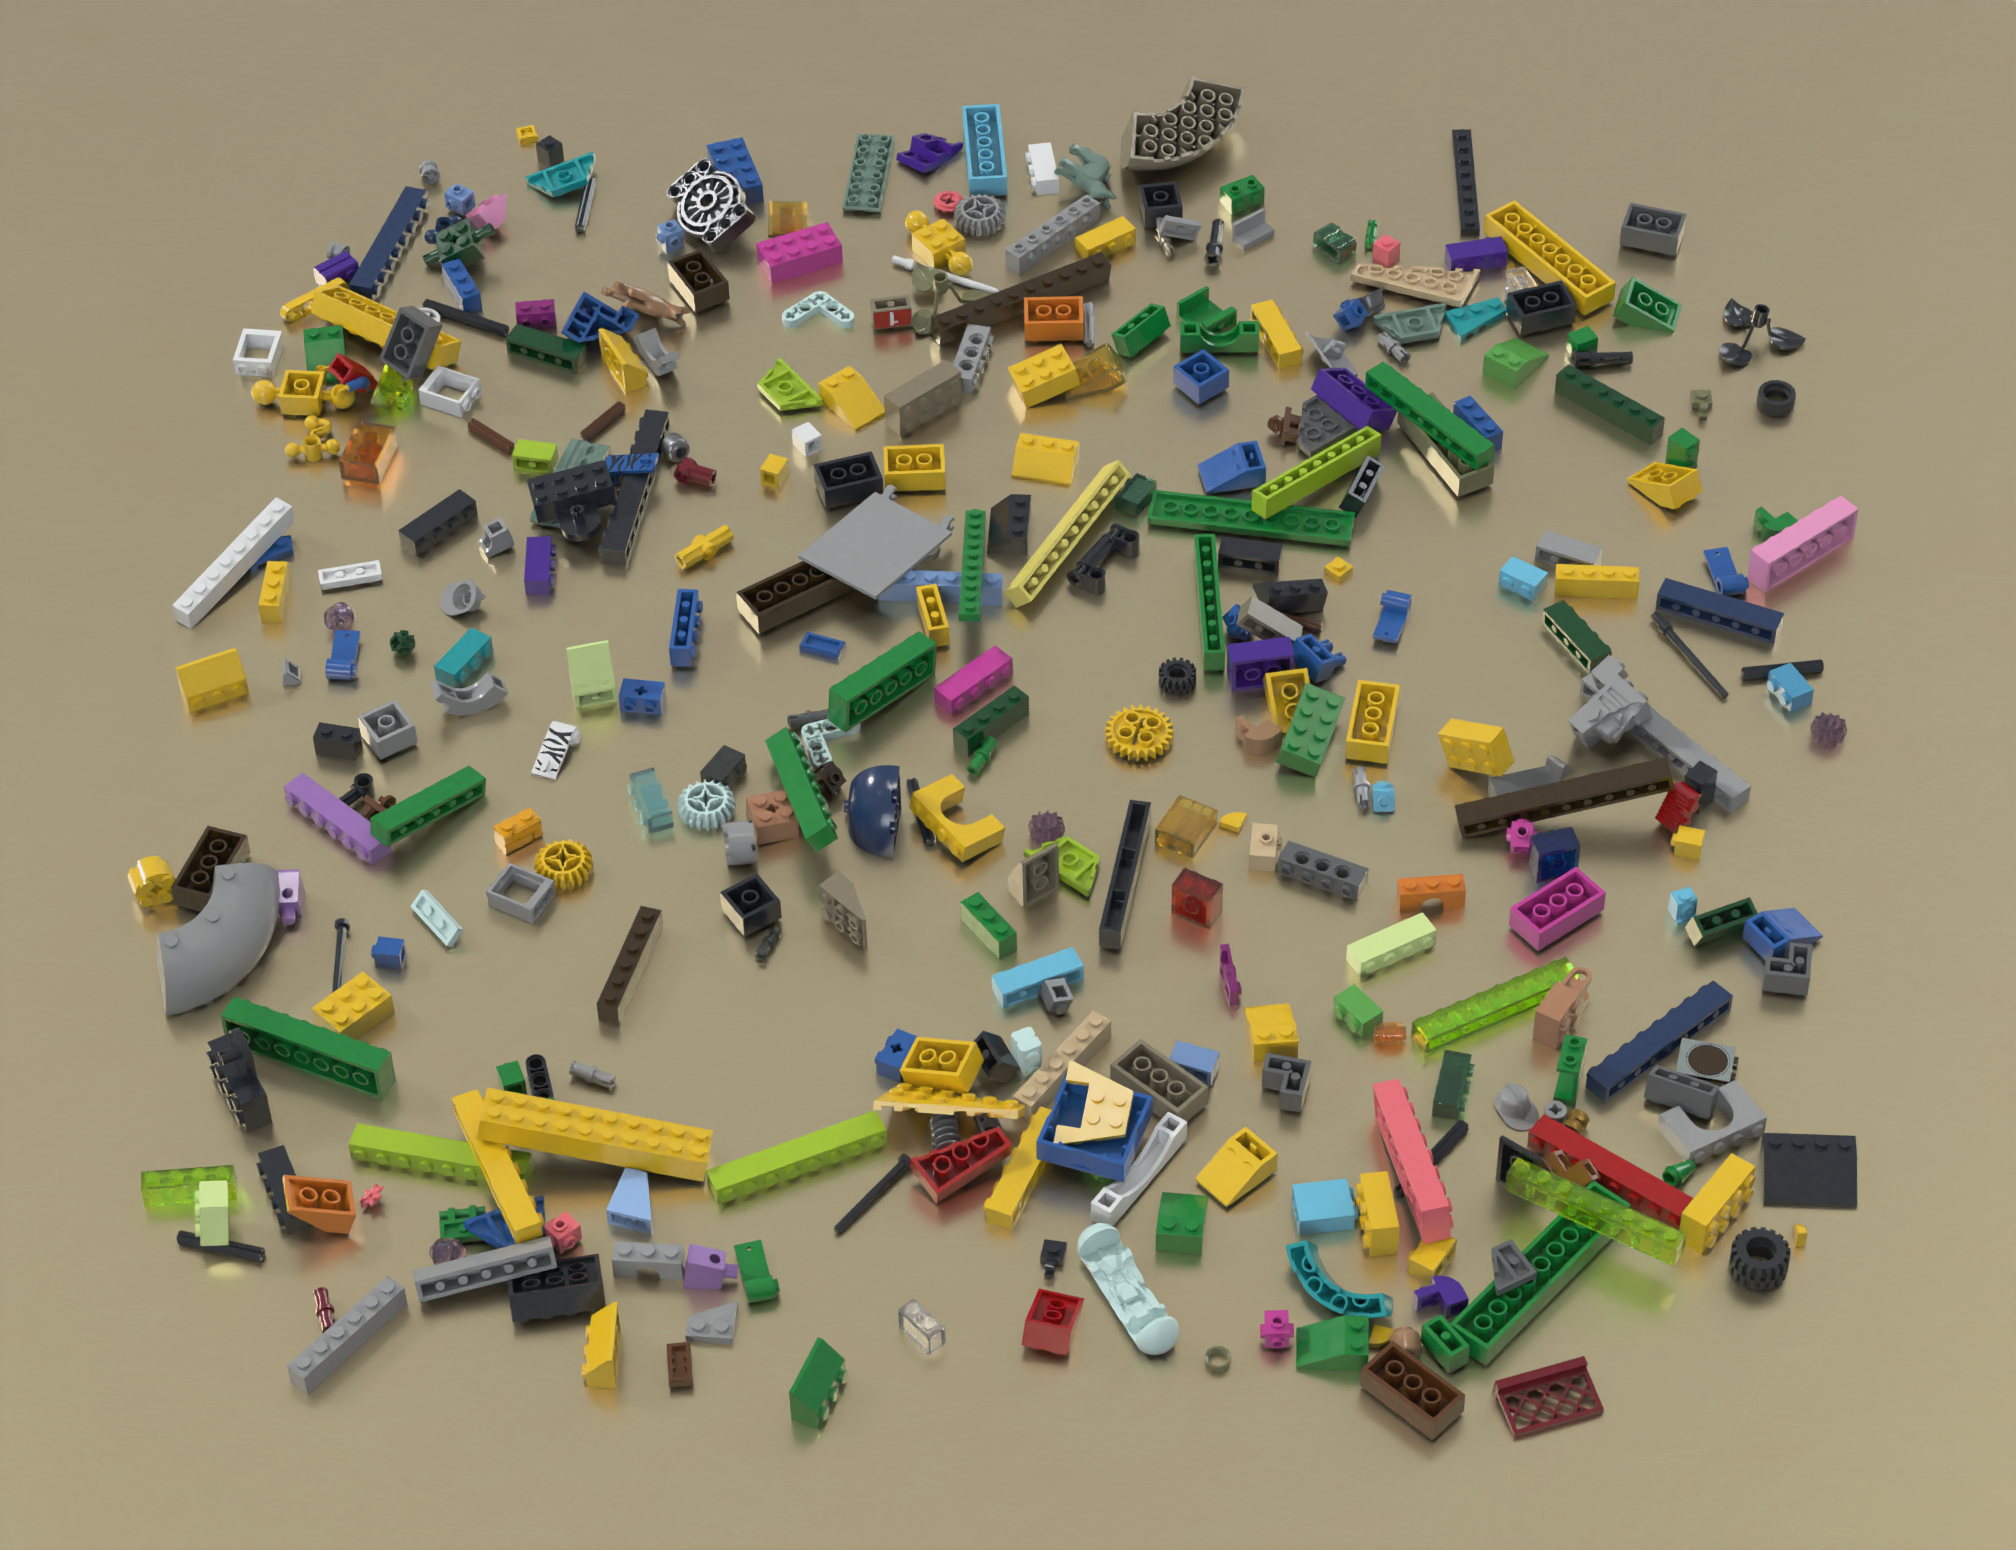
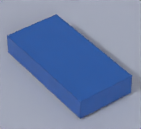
M811 632L805 634L799 645L800 651L836 661L839 660L846 648L845 641Z

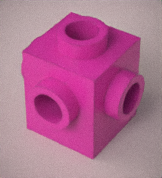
M1526 819L1512 821L1511 828H1507L1506 841H1510V852L1532 854V843H1537V830H1533L1534 823Z
M1288 1310L1264 1311V1324H1260V1338H1265V1348L1278 1349L1289 1347V1340L1294 1337V1324L1289 1323Z

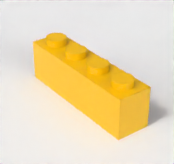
M1273 299L1252 304L1250 319L1251 321H1259V335L1278 368L1282 369L1301 364V355L1304 354L1301 343L1297 342L1294 331L1290 330L1287 319L1283 318L1280 307L1276 306Z
M1556 564L1555 596L1638 599L1640 584L1639 567Z

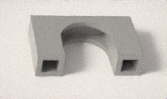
M1737 1080L1723 1085L1719 1089L1716 1104L1730 1121V1124L1724 1129L1709 1131L1697 1127L1680 1106L1659 1115V1131L1683 1161L1690 1159L1694 1163H1701L1710 1156L1721 1154L1724 1150L1734 1145L1738 1146L1745 1140L1758 1137L1765 1132L1766 1115Z

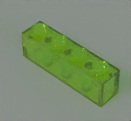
M234 1165L141 1171L140 1190L144 1206L195 1203V1191H199V1181H227L228 1200H237L238 1181Z

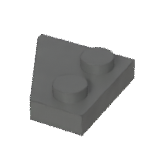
M1512 1239L1491 1249L1497 1296L1537 1277L1536 1270Z

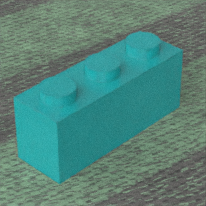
M470 628L434 665L436 680L453 688H458L461 684L465 683L468 677L480 667L482 662L492 655L493 645L491 636Z

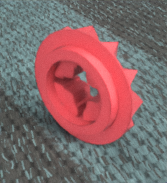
M943 191L934 197V207L937 208L938 212L943 211L944 214L947 212L952 214L955 211L956 205L959 204V200H964V198L955 191Z

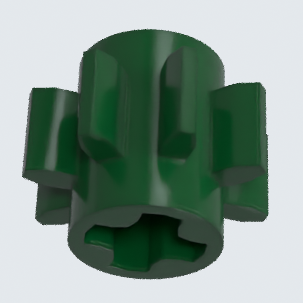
M407 630L394 632L390 639L391 651H397V656L412 654L411 651L415 648L416 644L414 635H409Z

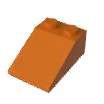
M292 1175L283 1176L287 1212L325 1232L349 1234L356 1218L351 1181Z

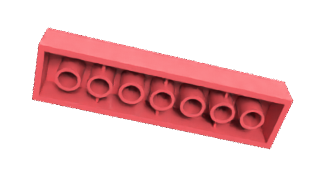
M1399 1078L1372 1084L1375 1119L1423 1243L1426 1244L1451 1238L1450 1228H1453L1454 1224L1449 1212L1453 1211L1450 1198L1445 1197L1446 1188L1444 1182H1439L1440 1174L1437 1165L1433 1166L1432 1164L1434 1163L1432 1152L1430 1149H1426V1136L1424 1133H1420V1121L1418 1118H1414V1106L1412 1102L1408 1103L1409 1096L1406 1086L1402 1087Z

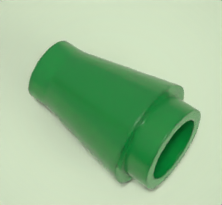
M1687 1159L1683 1162L1667 1166L1662 1173V1178L1669 1185L1679 1187L1696 1170V1165L1692 1160Z

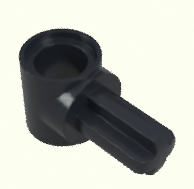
M368 773L358 774L354 778V783L350 786V791L339 799L348 806L357 800L363 801L362 799L366 795L373 799L375 797L373 777Z

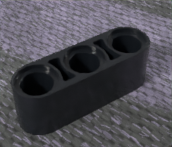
M539 1054L529 1056L526 1059V1071L531 1095L546 1099L549 1096L554 1098L545 1058Z

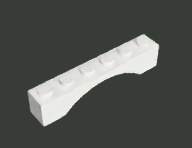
M1170 1112L1165 1114L1155 1126L1144 1149L1130 1167L1125 1181H1116L1104 1187L1091 1202V1220L1097 1223H1107L1111 1226L1116 1224L1187 1139V1121Z

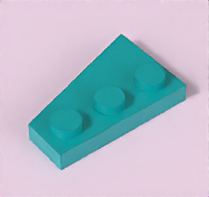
M1496 297L1445 311V319L1461 342L1470 333H1477L1480 327L1490 325L1504 317L1507 309L1500 298Z

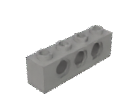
M967 325L953 366L961 372L962 393L972 394L974 388L978 387L979 374H982L984 371V360H988L989 347H992L994 342V336L991 335V327Z

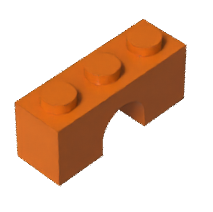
M1463 874L1397 879L1396 897L1399 912L1421 911L1422 904L1432 898L1440 899L1443 909L1465 907L1466 887Z

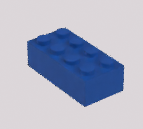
M743 137L706 145L707 158L718 170L733 175L741 183L745 191L746 205L764 202L763 184Z

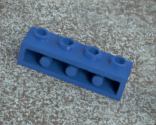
M698 589L677 590L669 645L671 666L691 667L692 659L696 658L697 646L694 645L699 641V631H697V628L701 627V616H699V613H703V601H699Z

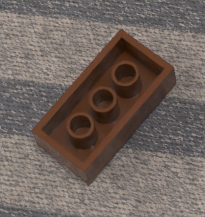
M1391 1341L1361 1369L1360 1386L1431 1440L1435 1439L1464 1412L1465 1394L1394 1341Z

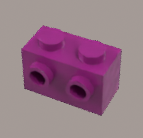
M554 299L515 302L517 324L539 331L557 329Z

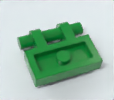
M470 1205L469 1208L455 1210V1207L448 1208L447 1211H439L441 1245L481 1241V1238L465 1229L463 1225L466 1219L485 1214V1206L476 1207V1205Z

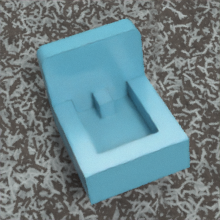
M1378 781L1376 784H1371L1373 811H1395V790L1393 784H1389L1388 781Z

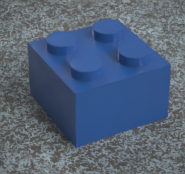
M1203 349L1173 366V384L1199 405L1229 388V369Z

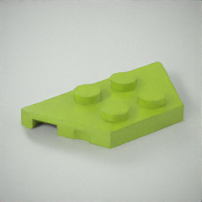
M781 358L776 360L774 368H770L766 372V376L758 382V390L780 411L823 405V398Z
M1063 836L1055 841L1042 843L1041 848L1032 851L1030 848L1024 850V857L1028 858L1057 843L1059 845V879L1088 897L1090 895L1100 864L1099 855L1069 836Z

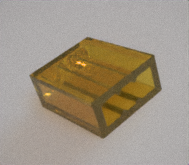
M1179 795L1155 828V843L1161 847L1176 851L1181 855L1194 858L1216 827L1218 810Z

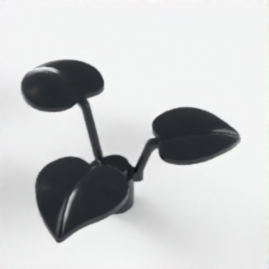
M1731 298L1724 309L1723 316L1725 321L1735 327L1751 325V328L1741 347L1736 343H1724L1719 349V354L1722 359L1732 365L1742 366L1748 364L1752 359V353L1745 350V347L1754 328H1762L1764 325L1767 326V333L1771 336L1770 342L1783 350L1795 349L1804 343L1806 338L1785 328L1773 327L1771 329V319L1768 318L1770 309L1766 305L1757 304L1752 312Z

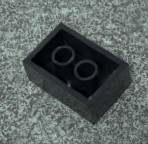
M1562 280L1507 293L1506 312L1520 335L1575 323L1577 305Z
M872 451L813 464L814 482L825 509L866 500L874 492L878 494H883L884 492L883 477Z

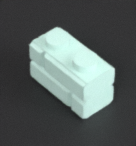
M1026 1027L1011 1034V1054L1020 1067L1017 1073L1022 1080L1029 1079L1042 1065V1043L1032 1027Z

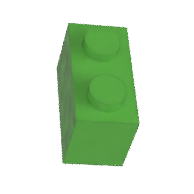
M1355 984L1334 996V1014L1337 1018L1342 1019L1350 1030L1356 1032L1361 1038L1383 1025V1010Z

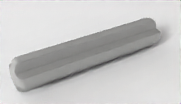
M1092 302L1084 303L1083 305L1084 344L1089 348L1095 345V306L1092 305Z

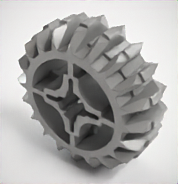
M971 194V197H964V200H959L954 213L955 223L960 228V231H965L966 235L971 233L973 237L975 235H980V237L982 235L989 236V233L995 234L996 230H1001L1006 217V211L1000 199H995L994 196L988 197L987 194L984 196L980 194L974 196Z

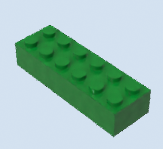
M918 631L900 644L893 646L886 653L879 655L875 660L862 666L861 669L848 675L839 683L834 684L829 688L828 720L846 733L934 676L937 643Z

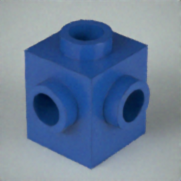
M1356 298L1351 301L1349 299L1343 301L1339 305L1341 308L1333 314V317L1342 330L1345 331L1353 327L1357 328L1363 324V319L1369 313L1360 300Z
M1235 604L1222 618L1227 626L1228 634L1233 638L1237 637L1245 641L1252 633L1236 625L1240 605Z

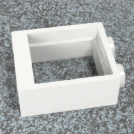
M243 328L233 357L235 375L274 377L284 348L282 331ZM247 348L270 350L268 359L244 358Z
M437 366L419 388L418 392L420 405L462 418L471 409L475 400L481 396L482 389L480 388L479 378ZM444 385L465 392L459 401L438 394Z

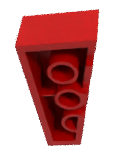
M996 1127L971 1136L970 1139L965 1141H957L943 1149H936L921 1157L911 1158L910 1169L937 1204L1011 1155L1012 1143L1003 1131Z

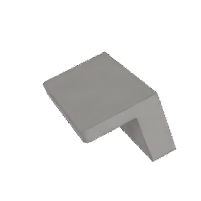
M1262 208L1233 223L1232 241L1244 251L1274 236L1275 230L1265 222V210Z
M1165 215L1164 218H1156L1159 234L1195 241L1202 227L1200 221L1168 215Z

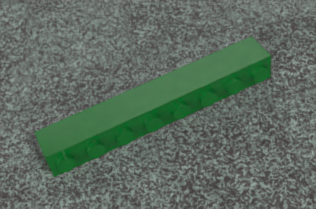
M1383 361L1366 372V388L1474 470H1478L1494 459L1495 445L1490 440L1486 439L1477 430L1470 427L1449 409L1426 394L1421 388L1410 382L1408 378L1398 373L1393 367H1390Z
M1194 534V558L1204 671L1225 670V645L1215 534Z
M785 727L766 739L765 742L804 837L812 848L818 852L838 839L835 831L837 826L832 818H830L832 814L825 805L827 804L825 798L819 793L822 790L815 781L816 776L810 769V762L804 756L806 752L799 744L801 740L795 732L791 733Z

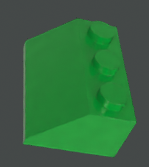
M817 1337L789 1391L791 1420L815 1428L819 1427L822 1420H826L831 1402L836 1401L839 1392L838 1388L841 1383H845L848 1376L845 1359L822 1338Z

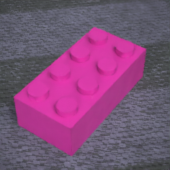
M828 222L756 243L757 261L771 284L843 263L842 244Z
M1575 867L1510 907L1509 926L1539 951L1603 911L1606 892L1578 867Z

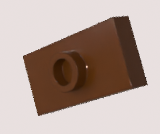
M690 1342L666 1344L669 1387L693 1385Z

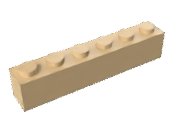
M1092 1011L1013 1095V1100L1018 1101V1104L1026 1105L1025 1114L1021 1118L1029 1122L1032 1114H1036L1040 1106L1046 1108L1055 1099L1065 1074L1068 1072L1070 1061L1085 1066L1110 1040V1019Z

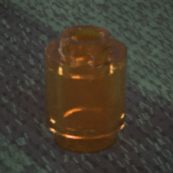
M1380 1022V1025H1374L1375 1043H1380V1045L1402 1044V1040H1406V1026H1402L1401 1022Z

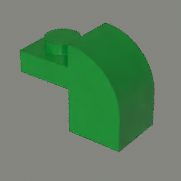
M1762 506L1755 510L1754 525L1758 530L1762 531L1761 540L1763 542L1767 541L1771 536L1782 532L1786 527H1790L1798 522L1789 512L1774 518Z

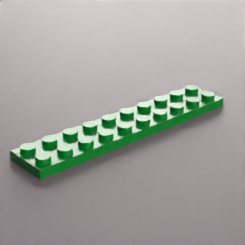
M1161 490L1153 491L1148 524L1350 546L1355 512L1290 505L1271 517L1264 519L1251 510V500Z

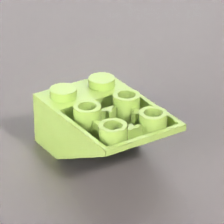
M608 640L566 648L571 691L576 709L616 702L617 692Z

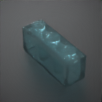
M654 767L629 774L630 783H627L629 795H634L633 803L636 811L640 810L641 812L639 817L642 826L646 825L649 833L674 827L672 810Z

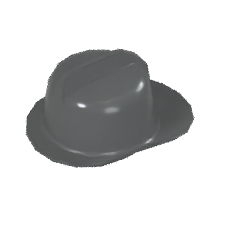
M1385 287L1358 298L1369 313L1368 316L1385 309L1382 290Z

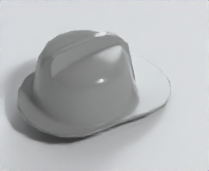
M463 580L447 586L443 591L440 601L441 609L447 615L473 612L479 608L481 601L486 596L482 594L480 588L473 581Z
M1507 1082L1501 1092L1495 1096V1108L1510 1128L1518 1131H1527L1539 1120L1538 1110L1529 1097L1528 1091L1523 1086Z

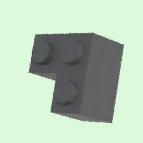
M1790 942L1787 959L1766 957L1762 991L1807 996L1811 975L1812 945Z
M1267 1053L1262 1069V1087L1280 1090L1279 1109L1302 1112L1311 1078V1061Z

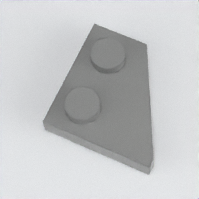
M738 1302L728 1303L688 1316L685 1334L686 1341L733 1344L739 1308Z

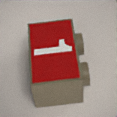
M909 295L870 299L871 319L874 330L912 325V307Z

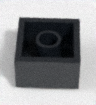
M1177 181L1139 185V206L1145 228L1156 227L1157 217L1164 218L1165 215L1183 218V206Z
M758 874L720 892L722 911L744 937L782 918L779 898Z

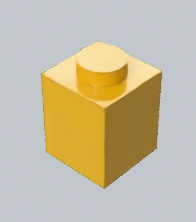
M771 453L760 467L761 484L778 489L789 474L788 459Z
M1679 825L1677 834L1673 833L1671 846H1675L1674 855L1699 860L1704 843L1705 830Z

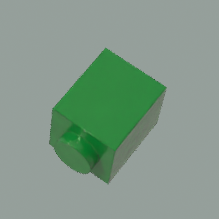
M1589 326L1568 333L1566 348L1569 353H1572L1573 350H1577V352H1589V350L1597 352L1598 337Z
M518 1060L496 1066L501 1090L527 1094L525 1078Z

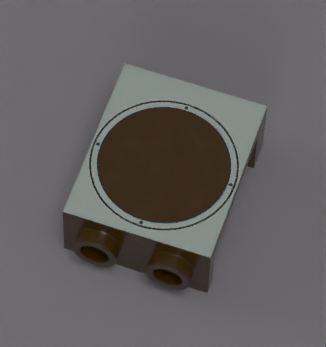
M1682 1038L1676 1072L1700 1080L1726 1085L1734 1081L1736 1074H1732V1070H1737L1739 1057L1735 1056L1736 1047Z

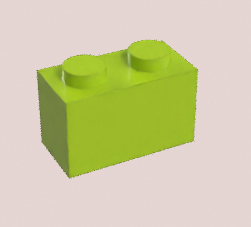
M518 439L512 454L514 470L543 474L553 473L559 459L557 444Z

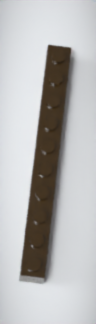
M1103 252L1097 253L933 316L931 318L930 332L940 346L963 337L968 324L989 327L1024 313V297H1066L1108 281L1112 265Z
M1664 757L1455 805L1461 836L1466 838L1510 828L1512 821L1517 819L1536 822L1675 790L1668 758Z

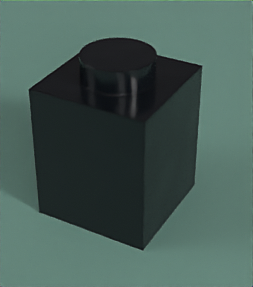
M549 135L536 143L537 160L542 165L550 168L564 161L563 145L557 139Z

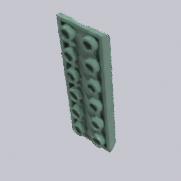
M857 134L842 207L843 210H864L881 213L895 136Z
M572 438L554 472L605 460L611 450V446ZM533 509L530 522L538 523L535 510ZM558 519L539 523L560 528Z

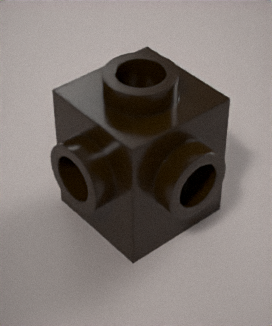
M833 761L822 763L813 771L816 776L815 781L822 790L819 793L823 796L838 794L842 790L841 786L847 781L842 771L836 767Z

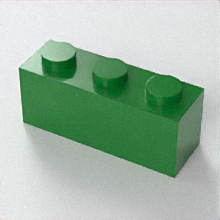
M1151 303L1114 331L1111 335L1117 353L1128 357L1135 356L1142 348L1148 346L1151 341L1171 327L1165 306Z
M979 892L960 902L962 921L998 959L1017 950V932Z

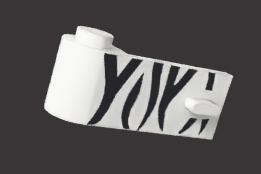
M552 721L531 774L556 780L568 747H574L581 740L582 733L579 731V727Z

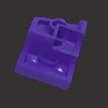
M922 133L912 136L910 150L897 153L896 160L926 173L952 159L963 148L964 143L952 144L946 142V138Z

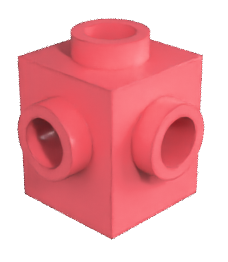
M566 1211L557 1218L551 1219L544 1226L545 1237L550 1236L552 1247L560 1254L567 1249H571L582 1239L580 1224Z

